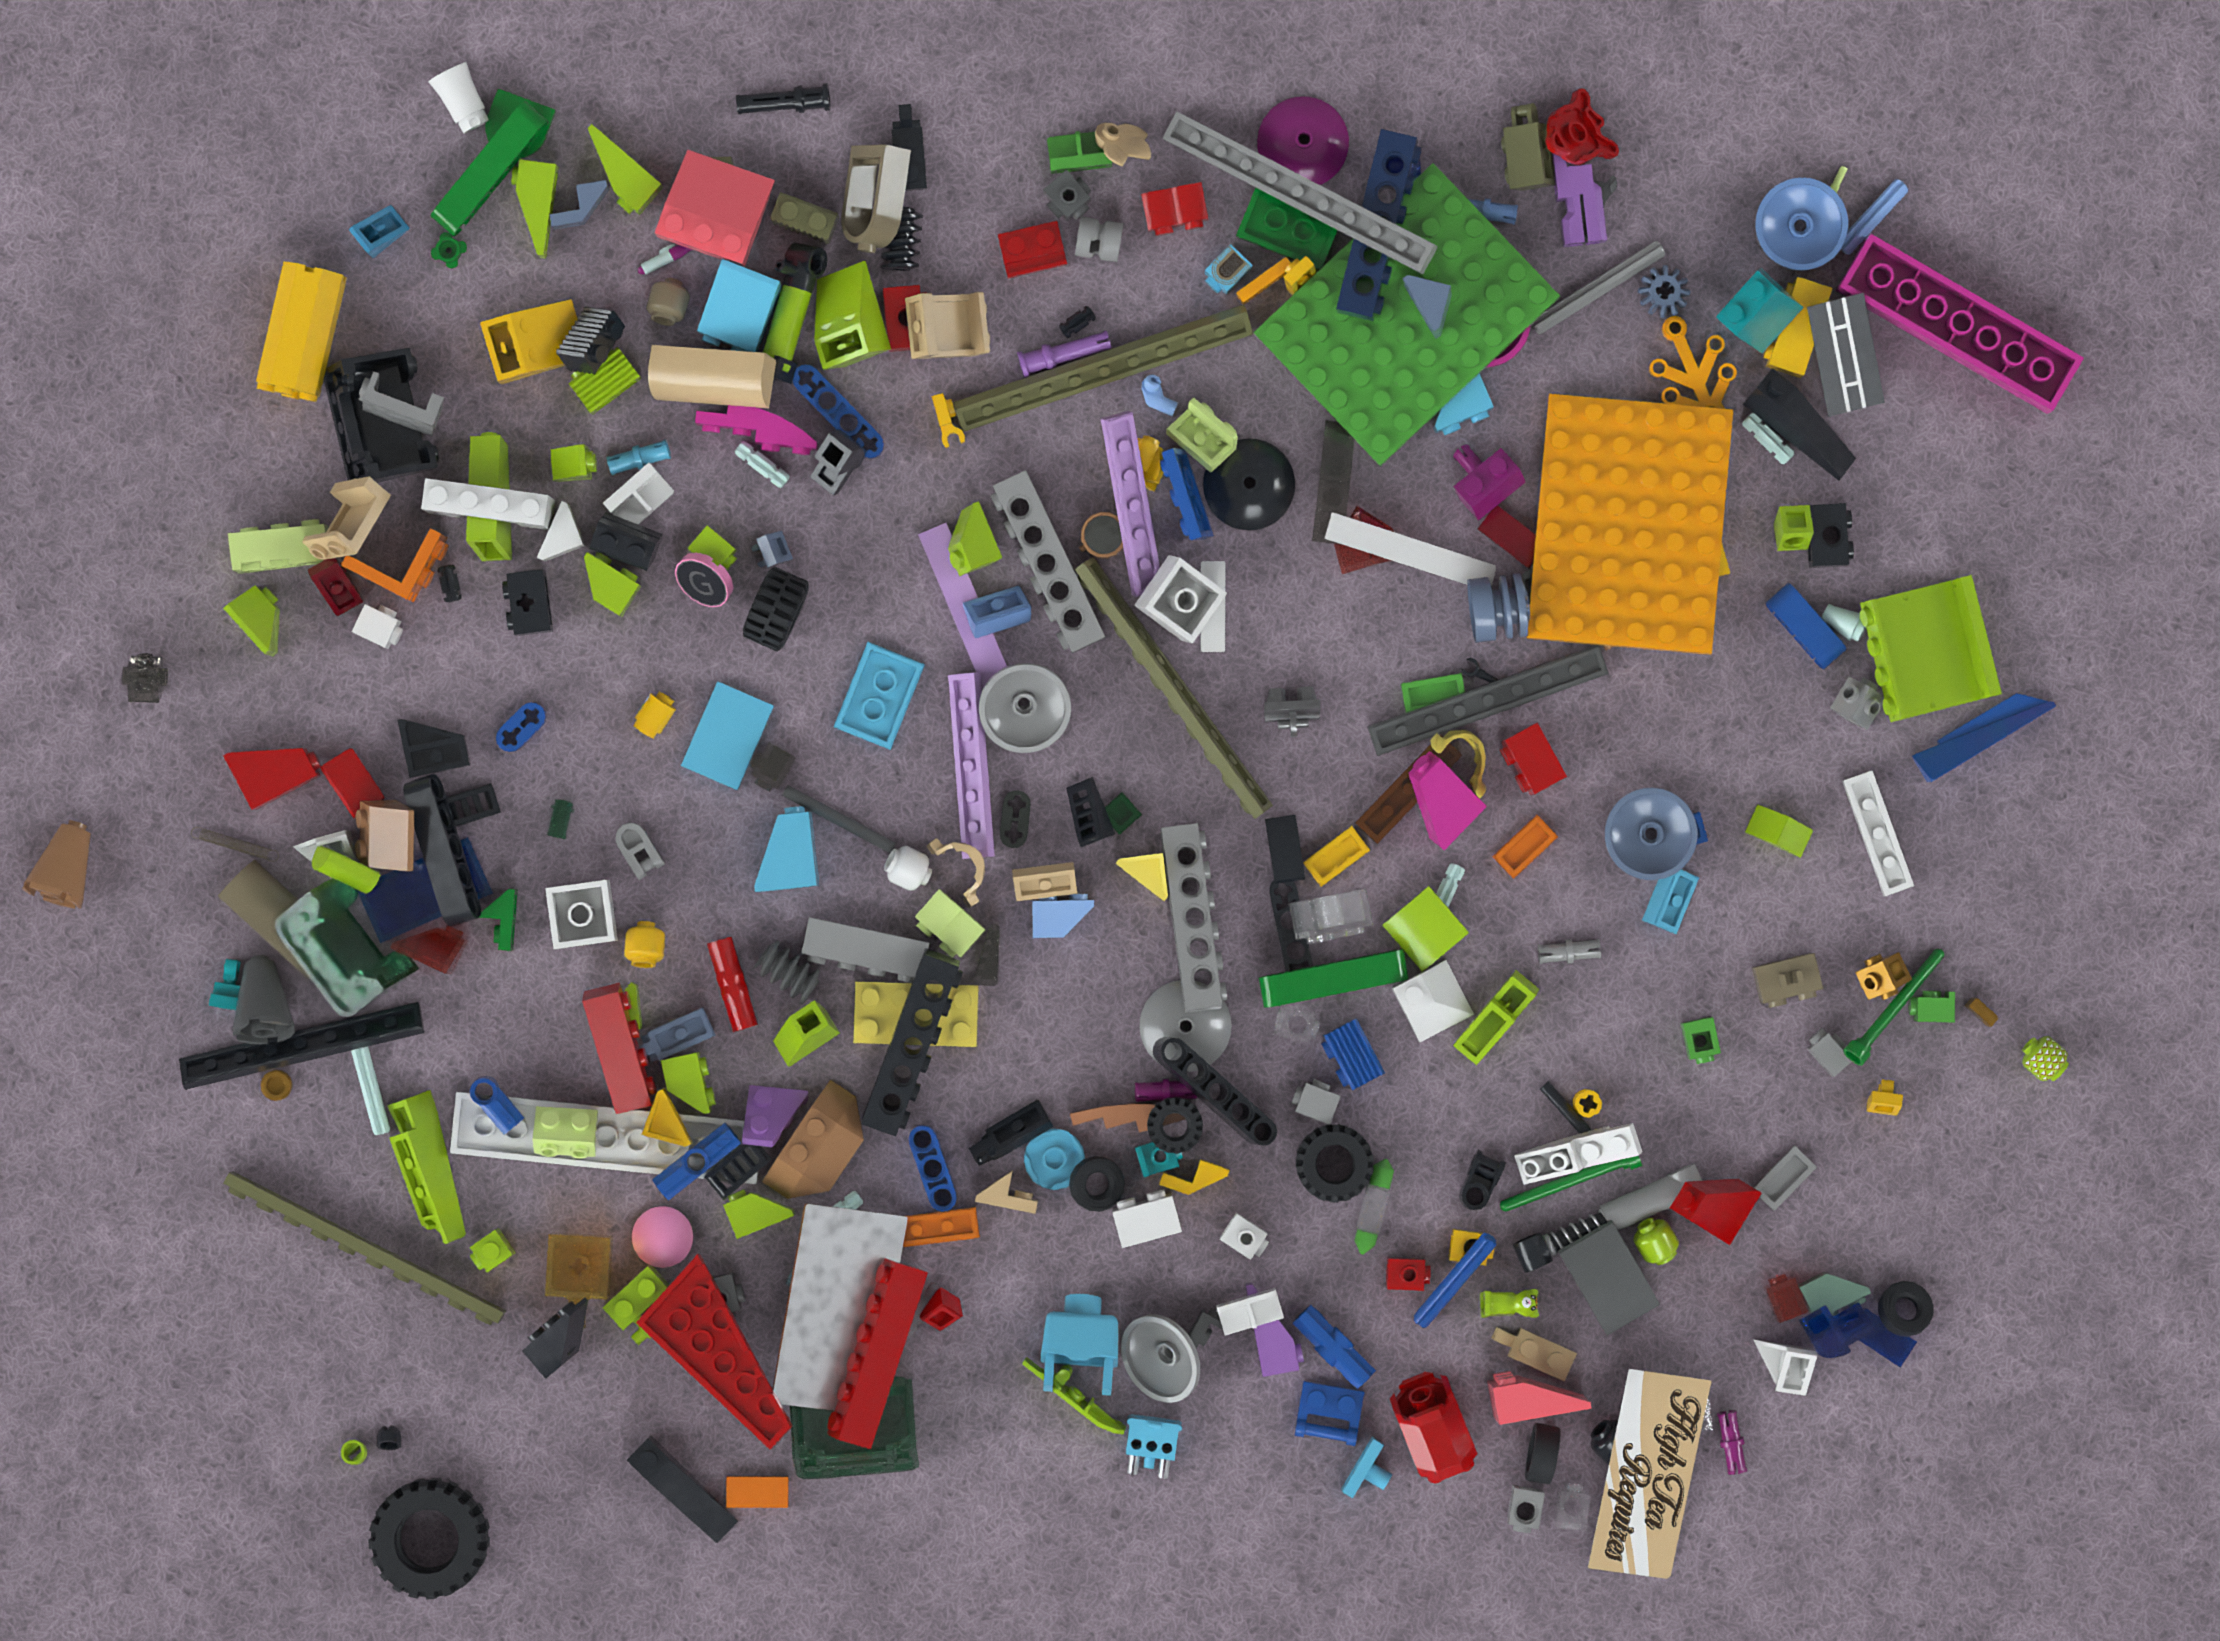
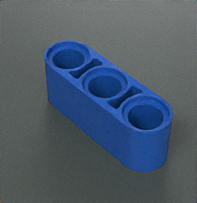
M1787 583L1765 602L1766 607L1771 613L1775 612L1774 616L1792 636L1795 634L1794 639L1812 659L1816 658L1814 662L1821 669L1827 668L1847 650L1838 636L1790 583Z
M918 1125L909 1135L911 1151L931 1206L937 1211H948L956 1203L957 1191L936 1132L928 1125ZM924 1130L930 1133L932 1138L931 1144L923 1148L916 1145L914 1141L916 1132ZM934 1159L940 1162L942 1170L939 1175L929 1176L925 1172L924 1166L928 1160ZM943 1188L950 1191L952 1195L951 1202L944 1206L939 1205L934 1197L935 1192Z

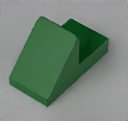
M508 889L485 908L479 917L500 919V925H495L494 943H498V950L513 951L518 889Z

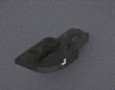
M1325 420L1312 542L1343 545L1325 539L1332 512L1346 516L1354 450V439L1336 421Z

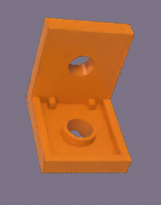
M430 528L402 582L351 556H345L341 566L414 603L421 588H427L430 585L435 574L431 569L436 559L442 561L449 548V545L445 543L448 537Z

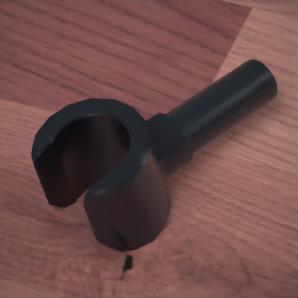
M1467 658L1466 660L1476 665L1474 672L1467 673L1461 669L1462 673L1469 678L1478 677L1489 683L1498 680L1481 669L1478 662L1473 658Z

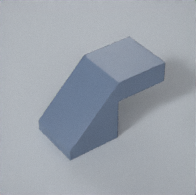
M607 180L576 185L580 209L550 214L552 228L557 230L585 225L610 190Z

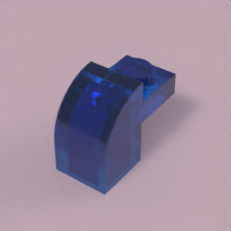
M1860 1303L1835 1316L1831 1315L1825 1305L1799 1320L1817 1353L1825 1358H1836L1850 1353L1849 1345L1875 1331Z

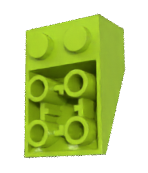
M866 261L817 279L814 341L823 370L847 367L891 350Z

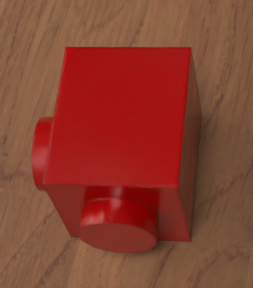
M1387 1257V1290L1424 1291V1284H1430L1431 1266L1425 1265L1424 1258Z

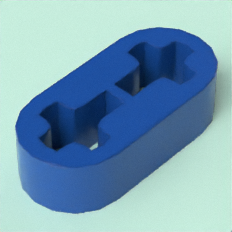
M532 702L523 705L498 730L496 735L498 746L507 752H515L522 748L546 722L547 716L544 708ZM527 709L531 711L538 709L537 718L539 722L537 724L530 722L524 728L521 724L527 718L525 711ZM519 727L522 731L515 737L518 743L515 746L512 744L505 746L503 743L506 739L503 735L504 732L512 733Z

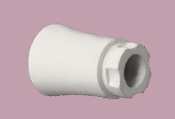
M467 62L454 66L428 81L449 110L455 124L458 123L464 134L480 127L489 120L484 111L485 106L471 78Z

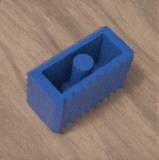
M1357 1018L1323 1035L1326 1041L1321 1043L1329 1060L1335 1057L1340 1067L1335 1072L1343 1087L1349 1085L1351 1090H1354L1385 1074Z

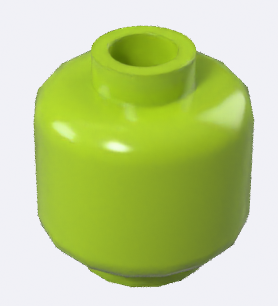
M1648 1218L1638 1225L1633 1242L1647 1263L1663 1265L1676 1256L1679 1240L1666 1220Z

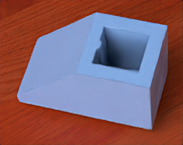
M1088 894L1069 895V900L1057 901V896L1032 901L1033 938H1064L1094 907V900H1088Z

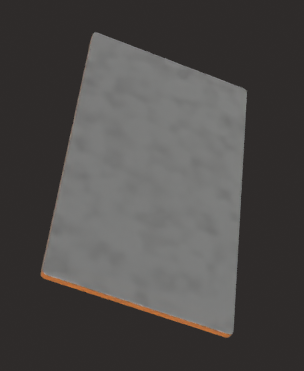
M808 1203L804 1205L773 1382V1390L781 1405L835 1411L838 1402L837 1392L841 1383L844 1382L848 1371L847 1361L849 1356L854 1353L857 1344V1330L864 1323L867 1314L866 1302L868 1297L873 1294L877 1283L875 1279L876 1271L883 1264L885 1258L900 1262L907 1217Z

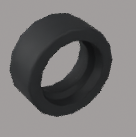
M1535 1423L1526 1459L1525 1479L1527 1481L1544 1484L1552 1482L1560 1447L1561 1431L1558 1426Z

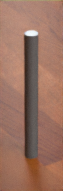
M787 785L782 796L888 853H891L896 844L892 840Z

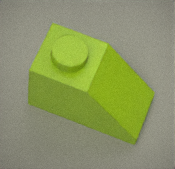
M979 501L961 510L948 546L950 562L957 570L959 577L1002 559Z
M745 1189L729 1195V1202L723 1204L737 1239L795 1215L793 1208L755 1192L746 1194Z

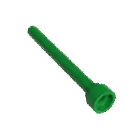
M1935 949L1911 977L1912 980L1905 984L1861 1038L1851 1040L1843 1049L1845 1056L1850 1061L1859 1066H1862L1871 1056V1045L1944 958L1945 954L1942 949Z
M1638 1155L1587 1167L1579 1172L1566 1175L1504 1199L1500 1202V1209L1504 1212L1513 1210L1621 1167L1624 1170L1630 1168V1170L1642 1166L1641 1160Z

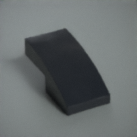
M1296 815L1265 819L1274 883L1305 880Z

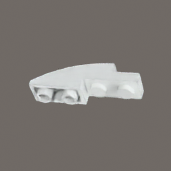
M1630 1123L1613 1128L1607 1126L1559 1139L1515 1155V1159L1523 1184L1576 1173L1586 1167L1638 1156L1642 1153V1149L1634 1124Z

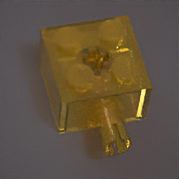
M559 1232L548 1234L545 1296L565 1297V1299H568V1303L572 1300L575 1305L585 1297L587 1300H607L610 1297L613 1236ZM578 1258H581L582 1263L587 1265V1268L583 1269L581 1274L577 1273V1268L572 1267V1263L576 1262Z

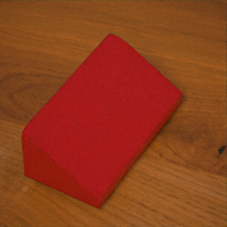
M352 748L345 750L319 767L353 819L356 818L357 810H360V801L384 800L385 798Z

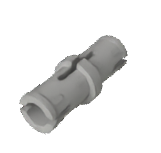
M1567 939L1565 943L1538 944L1539 954L1551 953L1538 955L1539 964L1567 961V964L1574 963V960L1600 959L1601 951L1599 949L1588 950L1601 948L1600 940L1572 942V939Z

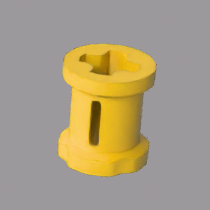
M1583 1089L1575 1094L1572 1105L1579 1115L1590 1118L1600 1112L1602 1100L1599 1098L1598 1093L1593 1090ZM1588 1095H1592L1591 1101L1595 1102L1594 1108H1588L1587 1112H1584V1106L1579 1104L1580 1099H1586Z

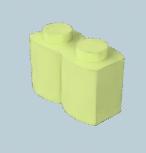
M941 889L932 896L915 916L919 920L916 926L929 938L932 934L936 935L942 941L939 947L952 958L956 954L959 957H963L986 931L980 923Z

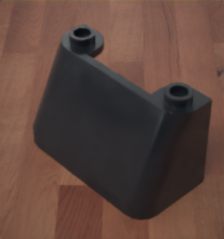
M410 347L341 359L326 368L324 382L348 480L370 476L376 483L430 471L438 467V450L429 440H422L421 432L363 411V401L359 400V392L365 377L371 379L373 372L379 373V386L376 392L414 405L409 381L414 378L418 366L416 358L411 355Z

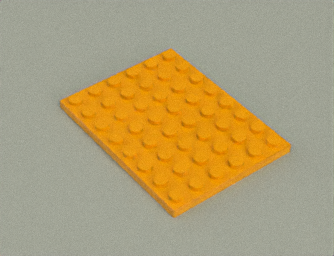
M1549 394L1527 639L1712 655L1733 409Z

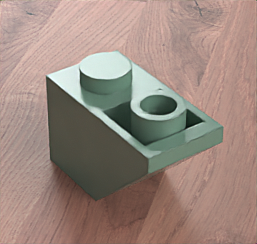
M1822 1272L1796 1285L1812 1319L1818 1320L1821 1318L1822 1322L1838 1316L1837 1310L1846 1305L1851 1309L1867 1301L1865 1296L1871 1294L1869 1288L1864 1285L1826 1272Z

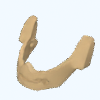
M937 838L927 845L931 854L939 856L944 854L946 850L954 848L956 852L963 851L967 853L975 864L976 873L974 878L976 882L963 893V901L968 908L974 906L979 902L976 891L981 885L985 874V863L981 853L975 847L966 843L952 842L944 845Z

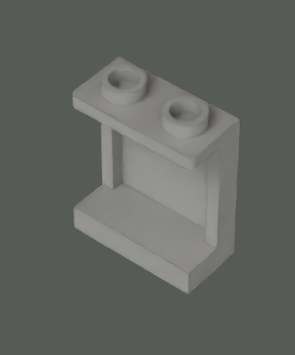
M373 372L371 379L365 377L359 392V400L363 401V411L432 437L443 409L444 397L432 393L427 408L424 410L376 392L379 386V373Z

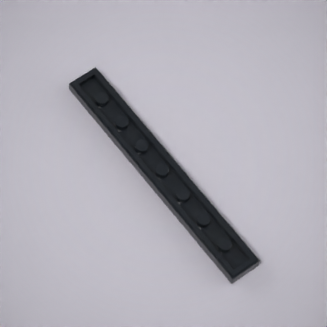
M419 1002L297 1030L292 1037L278 1042V1037L268 1038V1044L243 1043L180 1058L182 1085L187 1090L423 1034L425 1031Z

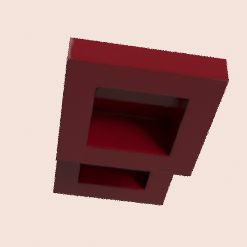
M1496 506L1477 529L1510 556L1530 569L1534 562L1536 535L1499 506Z

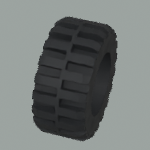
M442 1478L414 1480L412 1483L405 1484L394 1491L377 1509L376 1516L371 1522L369 1529L371 1531V1538L368 1540L369 1549H372L373 1552L371 1560L374 1567L378 1566L381 1574L379 1575L384 1581L388 1580L394 1585L392 1588L399 1593L404 1591L409 1593L408 1597L416 1599L426 1597V1600L436 1599L443 1595L446 1597L469 1583L484 1564L487 1557V1548L490 1546V1537L488 1536L489 1522L488 1519L484 1518L482 1513L484 1509L480 1502L477 1504L472 1498L473 1494L468 1490L464 1491L459 1488V1484L452 1481L449 1483L444 1482ZM422 1510L442 1512L451 1519L458 1532V1546L454 1555L449 1561L437 1567H424L414 1563L402 1548L401 1532L405 1522L411 1515Z

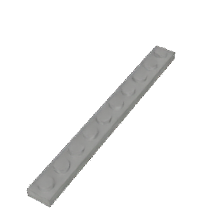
M1177 111L1162 138L1421 274H1424L1438 248L1435 244Z

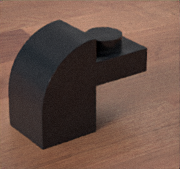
M841 429L830 432L814 456L819 463L810 477L829 493L836 495L840 492L852 471L860 467L866 450Z

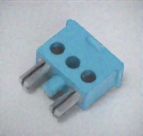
M1128 1415L1127 1424L1129 1425L1126 1454L1129 1455L1127 1473L1131 1475L1134 1456L1136 1457L1133 1475L1138 1474L1140 1456L1145 1457L1143 1467L1154 1469L1155 1458L1160 1459L1158 1477L1162 1479L1165 1459L1164 1479H1167L1170 1460L1175 1461L1178 1432L1182 1430V1422L1143 1415ZM1134 1439H1139L1141 1441V1444L1134 1445L1132 1444V1441ZM1149 1441H1154L1157 1445L1155 1447H1149L1147 1443ZM1165 1443H1169L1172 1445V1447L1170 1449H1164L1162 1445Z

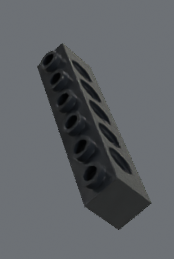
M925 948L861 1121L862 1125L895 1137L899 1128L905 1130L911 1113L906 1111L909 1100L915 1102L921 1084L916 1083L919 1073H926L932 1057L927 1055L930 1044L936 1045L942 1031V1028L937 1026L941 1015L947 1017L953 1001L948 998L951 987L958 988L963 971L958 970L960 960ZM935 980L942 984L943 989L939 993H931L926 988V984ZM920 1009H927L932 1013L933 1017L929 1021H920L915 1013ZM910 1037H915L921 1041L922 1046L912 1050L906 1046L905 1041ZM904 1065L911 1070V1075L901 1078L896 1075L894 1070L896 1067ZM888 1094H896L901 1099V1102L898 1105L891 1106L885 1102L884 1097Z

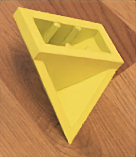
M1163 853L1120 858L1116 862L1119 867L1163 901L1167 899L1168 892Z

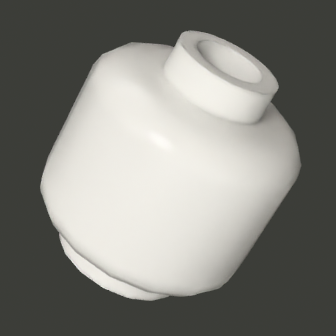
M902 846L898 850L893 849L884 866L888 880L909 891L916 890L920 885L925 886L932 874V869L928 868V856L909 846Z

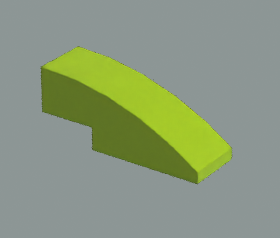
M1515 970L1453 1046L1477 1065L1535 998L1539 988Z

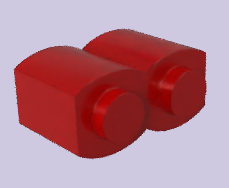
M1202 182L1141 194L1148 232L1155 231V236L1174 233L1173 227L1185 225V230L1204 227L1203 222L1209 220Z

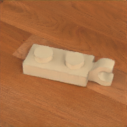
M1496 1327L1492 1335L1494 1341L1511 1347L1507 1355L1508 1357L1562 1381H1565L1577 1355L1574 1351L1522 1328H1519L1515 1336Z

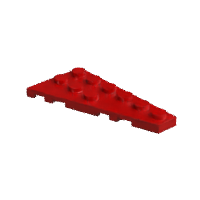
M697 1254L636 1323L771 1450L793 1425L700 1254Z

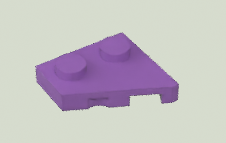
M749 1085L742 1144L773 1147L781 1137V1132L792 1123L794 1115L801 1105L807 1103L808 1091Z

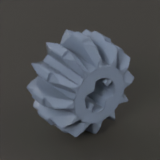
M1663 265L1661 276L1656 268L1650 269L1652 279L1647 276L1641 278L1642 283L1648 287H1640L1637 290L1638 294L1648 296L1640 301V305L1645 306L1650 302L1652 304L1648 310L1650 315L1657 308H1660V318L1666 317L1667 308L1673 316L1677 315L1678 309L1676 305L1685 308L1687 302L1679 296L1686 297L1690 295V290L1681 289V286L1685 285L1688 279L1682 278L1677 281L1675 278L1679 275L1680 270L1675 269L1670 276L1668 275L1669 269L1667 265ZM1662 284L1667 285V290L1671 289L1672 292L1666 299H1661L1660 296L1662 294L1657 295L1656 290L1661 288Z

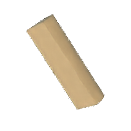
M652 345L648 366L649 387L652 396L656 400L769 408L776 360L768 354L761 352Z

